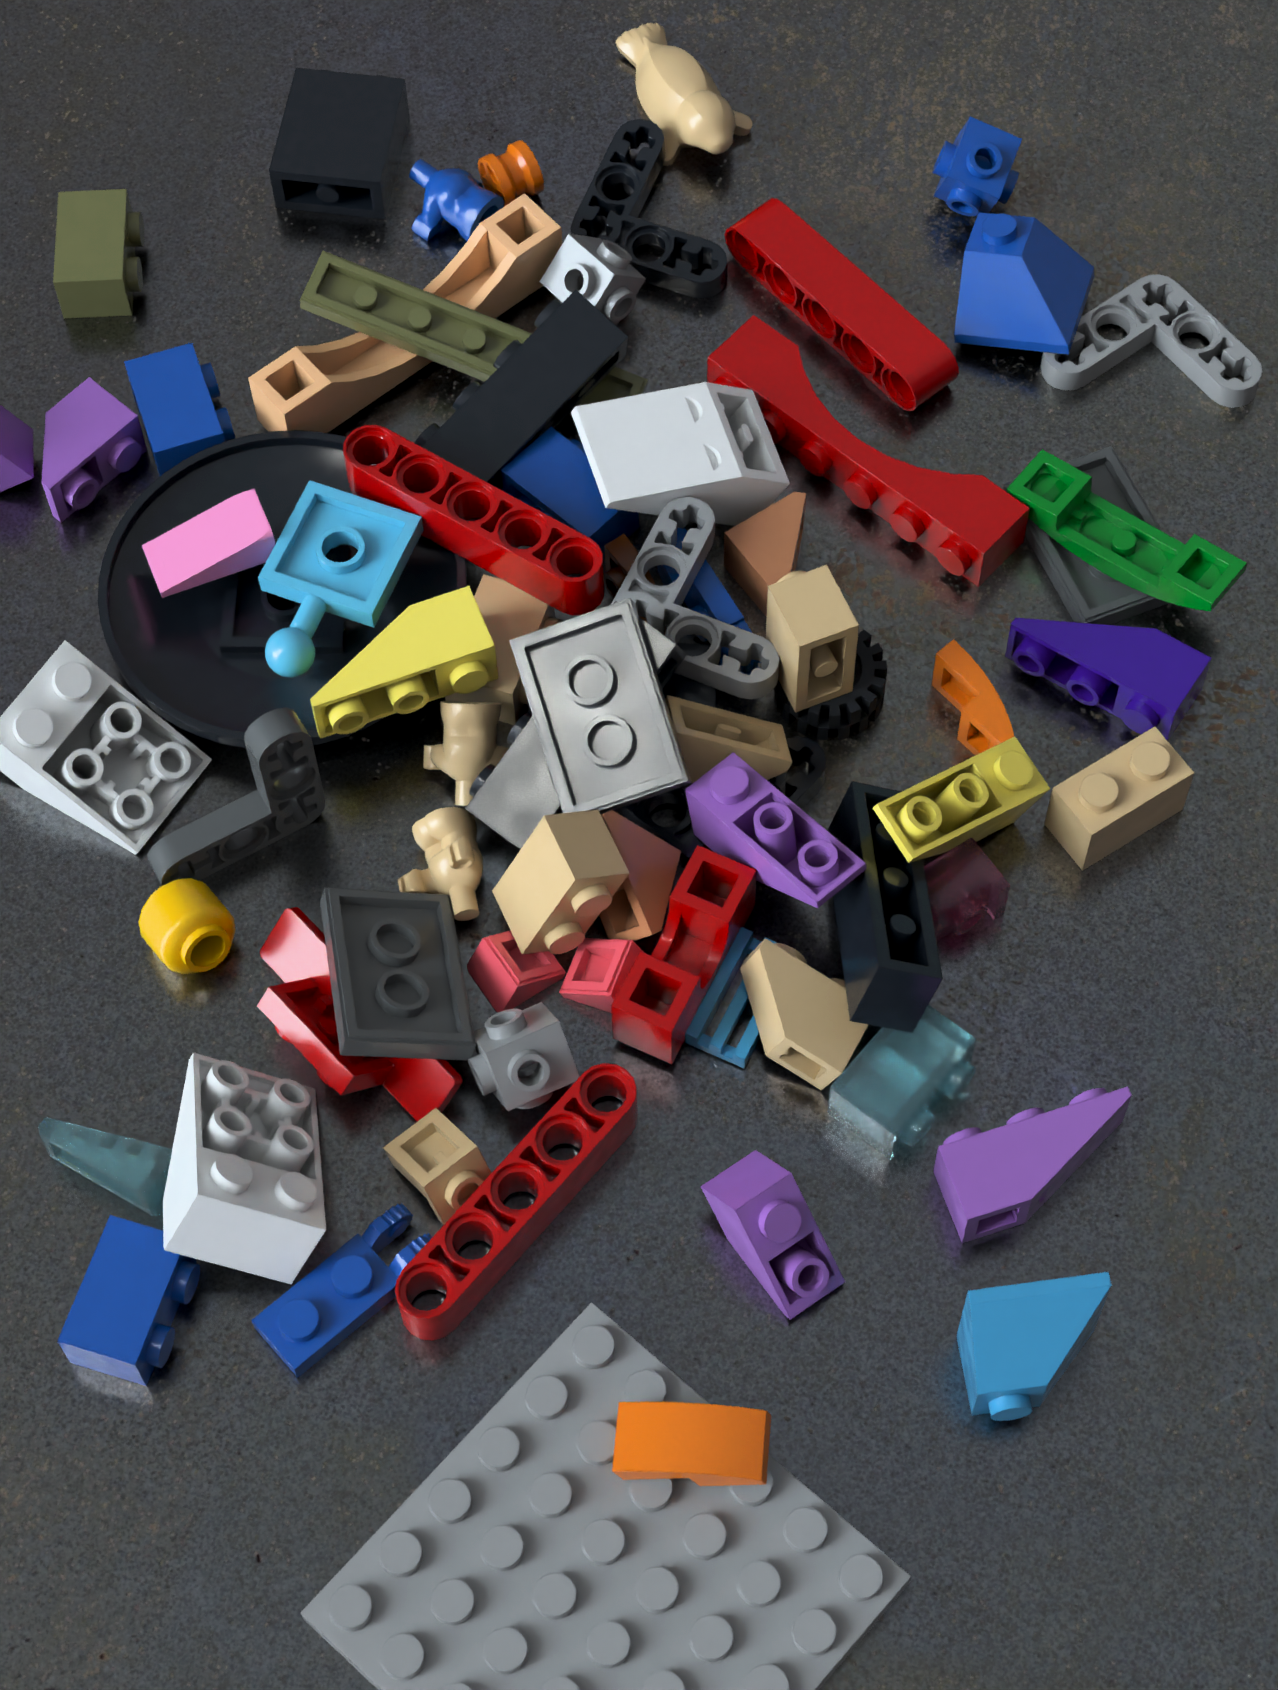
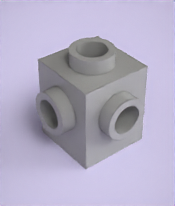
M568 234L539 282L562 303L577 290L617 326L619 321L625 318L633 309L636 303V294L646 278L630 265L631 255L619 245L609 240H602L601 238Z
M542 1002L524 1010L513 1008L498 1012L485 1021V1027L473 1031L477 1055L468 1059L473 1077L483 1096L493 1092L507 1111L514 1108L529 1109L539 1106L551 1098L553 1091L576 1082L580 1077L559 1020Z

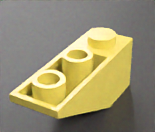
M470 586L409 605L310 699L320 739L336 733L350 734L356 732L371 721L395 713L408 714L424 707L428 702L454 693L466 694L482 688L487 682L499 678L495 645Z
M1014 736L877 803L873 810L907 862L910 863L971 845L1014 823L1048 792L1050 787Z

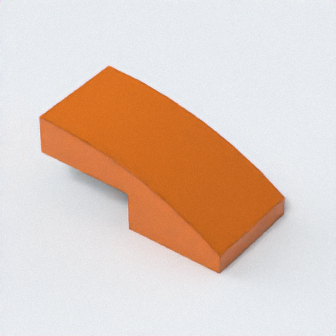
M953 639L936 653L931 685L961 712L957 740L971 753L977 755L1014 737V732L1005 706L995 687L970 654Z
M619 1402L612 1472L623 1480L690 1478L699 1486L766 1485L771 1414L766 1410L716 1404Z

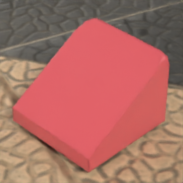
M511 930L484 937L467 964L469 974L496 1012L515 1008L560 981L566 974L558 960L549 951L521 954Z
M585 938L575 952L559 993L566 999L611 1013V1005L638 954L640 951H644L633 940Z

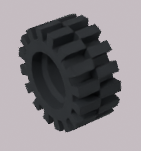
M864 629L858 634L852 692L795 712L779 680L777 681V685L774 687V700L777 709L783 707L782 718L788 725L798 719L797 732L807 736L810 728L815 727L818 728L817 739L828 741V730H837L838 740L849 738L850 725H853L856 731L861 733L868 727V718L873 721L876 720L880 713L881 704L884 701L887 662L886 660L882 661L883 650L879 643L870 647L871 634Z

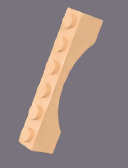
M524 193L479 223L463 248L423 290L484 315L497 318L543 286L539 281L562 245V229ZM357 332L343 339L319 345L295 346L250 376L248 380L257 420L268 432L298 430L328 433L432 361L364 333Z

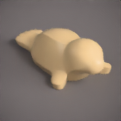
M658 23L643 24L639 28L625 31L617 38L616 45L618 50L636 68L635 85L639 101L651 121L657 124L663 131L665 141V160L663 165L669 166L673 164L681 148L697 147L711 154H721L732 145L733 134L739 136L749 134L753 126L750 117L732 109L729 102L722 97L711 75L693 56L676 46H667L663 26Z

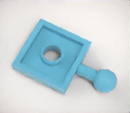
M309 480L258 576L262 591L301 603L290 627L276 631L266 643L265 658L269 667L275 673L283 677L292 678L300 676L310 669L315 659V646L311 638L325 612L373 628L375 627L424 531L422 516ZM339 545H350L358 550L353 558L345 562H333L325 557L330 549Z

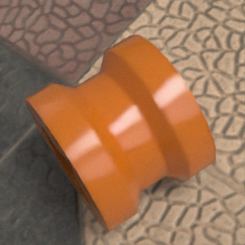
M522 140L509 144L506 152L499 156L487 154L478 160V170L484 188L501 196L504 200V207L524 193L528 196H535L544 190V179L539 164L531 149Z

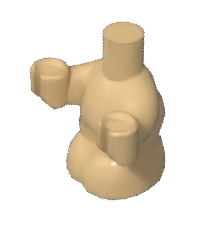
M440 701V713L444 724L443 744L424 745L423 767L428 770H442L452 779L456 780L455 805L467 806L473 797L469 794V791L477 776L488 765L493 764L496 766L509 749V747L497 746L496 742L497 724L501 714V703Z
M445 807L434 810L424 818L416 821L412 826L413 837L425 852L428 869H412L398 879L399 891L450 895L454 918L458 921L474 919L480 913L475 891L480 883L483 872V857L476 842L477 825L475 817L466 809L458 807Z

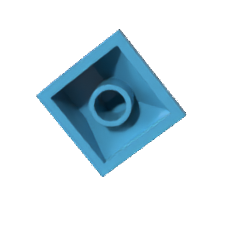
M1109 1272L983 1288L967 1292L956 1337L972 1416L990 1413L992 1420L1009 1421L1025 1417L1033 1412L1032 1407L1041 1406L1094 1332L1111 1288Z

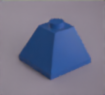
M978 212L964 250L954 330L955 343L1069 355L1095 276L1094 266L1035 217Z

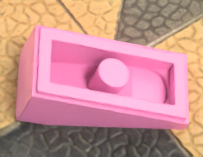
M253 488L226 499L142 545L161 597L164 598L266 563L275 546V539L257 493Z

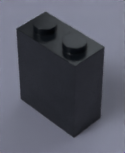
M296 68L269 168L276 208L386 219L410 118L405 79L382 75L373 76L334 72L331 70Z

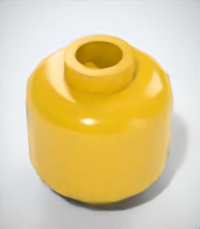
M193 878L173 880L159 887L144 904L139 918L142 938L168 969L180 974L205 972L219 965L229 953L236 931L233 915L204 882Z

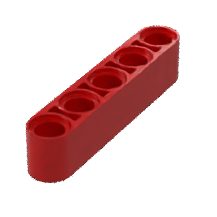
M769 199L726 229L725 242L736 262L903 410H915L957 379L959 367L955 356L948 346L779 199Z
M364 425L348 434L343 443V454L352 494L422 516L424 529L422 536L560 612L569 615H583L594 611L601 604L604 598L603 554L599 545L591 538L385 427ZM471 518H480L476 521H467ZM520 546H532V547L527 548V549H518V548H517V547H520ZM578 573L583 574V576H580V577H569V576H568V575H571V574H578Z
M602 1063L592 1066L585 1071L402 1270L396 1280L395 1294L403 1324L410 1334L422 1340L433 1341L444 1338L454 1331L631 1135L637 1124V1087L634 1078L626 1069L616 1064ZM604 1096H614L623 1102L621 1107L610 1112H602L592 1107V1103L595 1100ZM562 1143L572 1144L580 1149V1152L575 1157L568 1160H556L547 1154L555 1145ZM518 1191L528 1192L536 1197L533 1204L521 1210L510 1209L503 1204L507 1196ZM481 1240L491 1245L490 1251L479 1259H465L457 1254L461 1246L469 1241ZM438 1290L446 1295L443 1303L436 1309L425 1311L411 1305L414 1298L422 1291Z

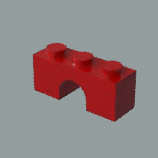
M697 845L669 897L668 917L655 949L651 955L640 951L611 1005L613 1039L665 1062L673 1063L685 1040V1033L740 928L744 927L755 906L756 869Z

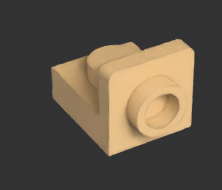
M437 1108L433 1109L383 1147L392 1165L427 1198L435 1215L443 1225L491 1174L477 1145Z

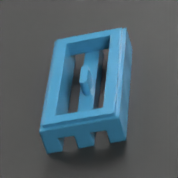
M741 927L685 1033V1043L745 1069L760 1039L754 1015L737 1047L726 1044L749 1001L743 980L713 1037L705 1034L744 958L762 942L753 938L752 931Z

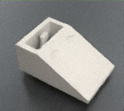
M702 382L575 406L571 411L605 508L659 515L668 502L676 498L689 496L699 498L710 506L714 513L715 523L736 526L769 507L790 484L753 390Z
M64 640L0 717V771L25 791L135 855L142 849L212 761L203 751L66 640Z
M193 1052L188 1063L163 1197L164 1250L292 1284L326 1231L315 1089L301 1085L291 1079L277 1078L241 1067L231 1061L217 1060Z

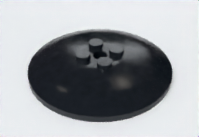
M292 430L252 434L222 442L194 454L166 471L144 490L120 520L107 546L99 576L98 608L100 623L108 650L127 684L144 703L174 725L199 737L222 744L246 748L244 735L248 727L266 712L287 707L295 711L312 738L313 745H319L351 735L353 733H336L320 739L310 699L409 605L467 586L465 559L421 535L375 627L373 628L325 612L311 638L315 646L314 662L307 672L292 678L280 676L269 667L265 658V647L273 633L282 628L290 627L301 603L290 610H278L271 606L272 601L277 595L262 591L258 579L265 563L164 598L161 597L142 545L226 499L253 488L270 524L276 544L309 480L352 494L343 454V443L347 437L323 432ZM339 545L330 549L325 557L333 562H345L353 558L358 550L350 545ZM386 717L371 721L358 731L366 729Z

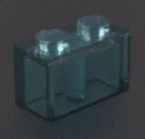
M930 1005L926 1008L913 1033L882 1027L831 1085L827 1113L891 1160L904 1143L913 1148L923 1139L936 1118L931 1112L945 1095L954 1100L969 1084L976 1071V1068L971 1065L976 1038Z

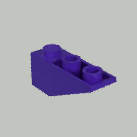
M1015 618L1011 623L1005 657L1014 661L1023 672L1031 676L1046 678L1066 689L1080 703L1089 706L1096 705L1122 719L1128 728L1138 734H1143L1155 726L1167 741L1202 691L1212 659L1204 653L1154 628Z

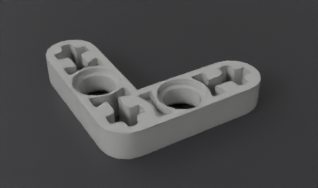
M1160 274L1147 275L1138 279L1081 316L1069 355L1043 352L1041 374L1045 381L1060 390H1076L1087 385L1152 342L1206 395L1219 405L1229 408L1242 407L1249 404L1255 398L1263 372L1258 358L1180 284L1170 277ZM1146 300H1148L1150 303H1152V305H1150V306L1146 305V304H1145ZM1161 301L1165 303V308L1158 303H1160ZM1168 320L1171 322L1170 326H1167ZM1104 324H1115L1122 327L1128 335L1121 340L1111 341L1100 336L1096 329ZM1187 332H1196L1205 336L1210 344L1202 349H1193L1182 344L1179 337ZM1080 355L1078 365L1070 361ZM1058 357L1066 361L1061 364L1058 362ZM1224 373H1225L1228 377H1230L1231 379L1228 380V381H1227L1226 379H1224V378H1223ZM1238 375H1241L1242 377H1244L1243 382H1242L1240 379L1236 378V377H1237Z
M689 496L676 498L668 502L662 509L611 604L615 601L620 602L631 598L635 603L638 616L645 617L647 623L664 635L665 626L669 625L665 636L675 643L680 638L691 634L701 635L709 641L711 647L707 652L699 656L687 655L674 673L740 698H762L774 689L779 677L780 659L773 643L762 636L681 606L712 548L715 538V518L713 510L701 499ZM688 522H695L697 528H690L682 541V550L675 547L677 544V527L684 528ZM666 565L674 568L678 572L679 577L669 585L658 586L649 582L645 574L654 566ZM722 647L729 648L728 656L723 655L722 665L719 666ZM752 659L761 662V668L753 669L750 675L740 672V667L747 666Z

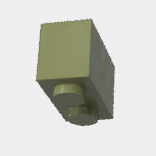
M127 189L58 192L53 284L64 318L132 315L133 292H141L143 287L142 266L140 258L135 257V247L144 246L145 234L142 213L132 212Z

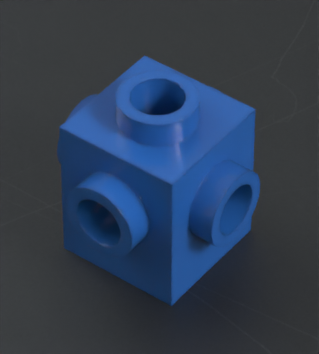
M970 116L957 135L954 144L946 141L938 155L932 171L933 174L940 176L934 197L945 201L951 210L964 216H976L978 212L989 213L997 202L1006 204L1019 176V172L1012 170L1011 167L1022 139Z

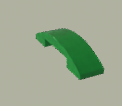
M1043 449L1007 488V492L1030 508L1028 518L1068 551L1109 577L1159 600L1195 610L1212 611L1246 571V562L1200 536L1194 534L1184 544L1091 492L1092 476Z

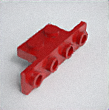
M299 907L285 909L260 949L261 958L285 982L268 987L257 1005L275 1025L277 1033L285 1041L293 1044L314 1066L319 1078L326 1085L335 1089L341 1096L383 1085L416 1121H419L435 1108L442 1113L462 1084L461 1075L445 1059L340 1055L324 933Z

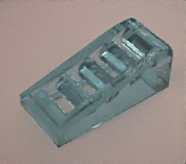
M48 1117L43 1119L37 1128L50 1157L147 1214L159 1217L163 1211V1197L172 1149Z

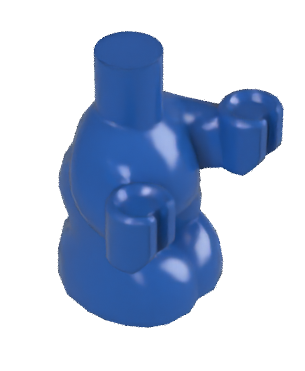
M423 159L418 160L410 170L409 178L425 189L423 210L414 220L412 231L427 242L441 230V224L444 219L457 228L461 237L467 242L479 223L504 207V200L501 196L484 189L483 184L466 170L459 168L437 170Z

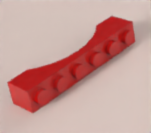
M755 315L748 319L707 357V382L753 390L774 444L778 443L799 458L802 465L813 475L824 476L841 488L856 506L862 509H870L887 521L902 539L908 542H916L937 557L939 563L951 574L962 575L979 587L1024 542L1030 510L1028 506L983 475L952 474L920 468L887 456L859 440L834 419L816 396L804 371L798 345Z

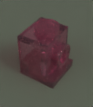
M972 837L924 866L936 941L951 932L961 935L970 931L982 921L986 912H988L993 920L1005 913L1010 884Z

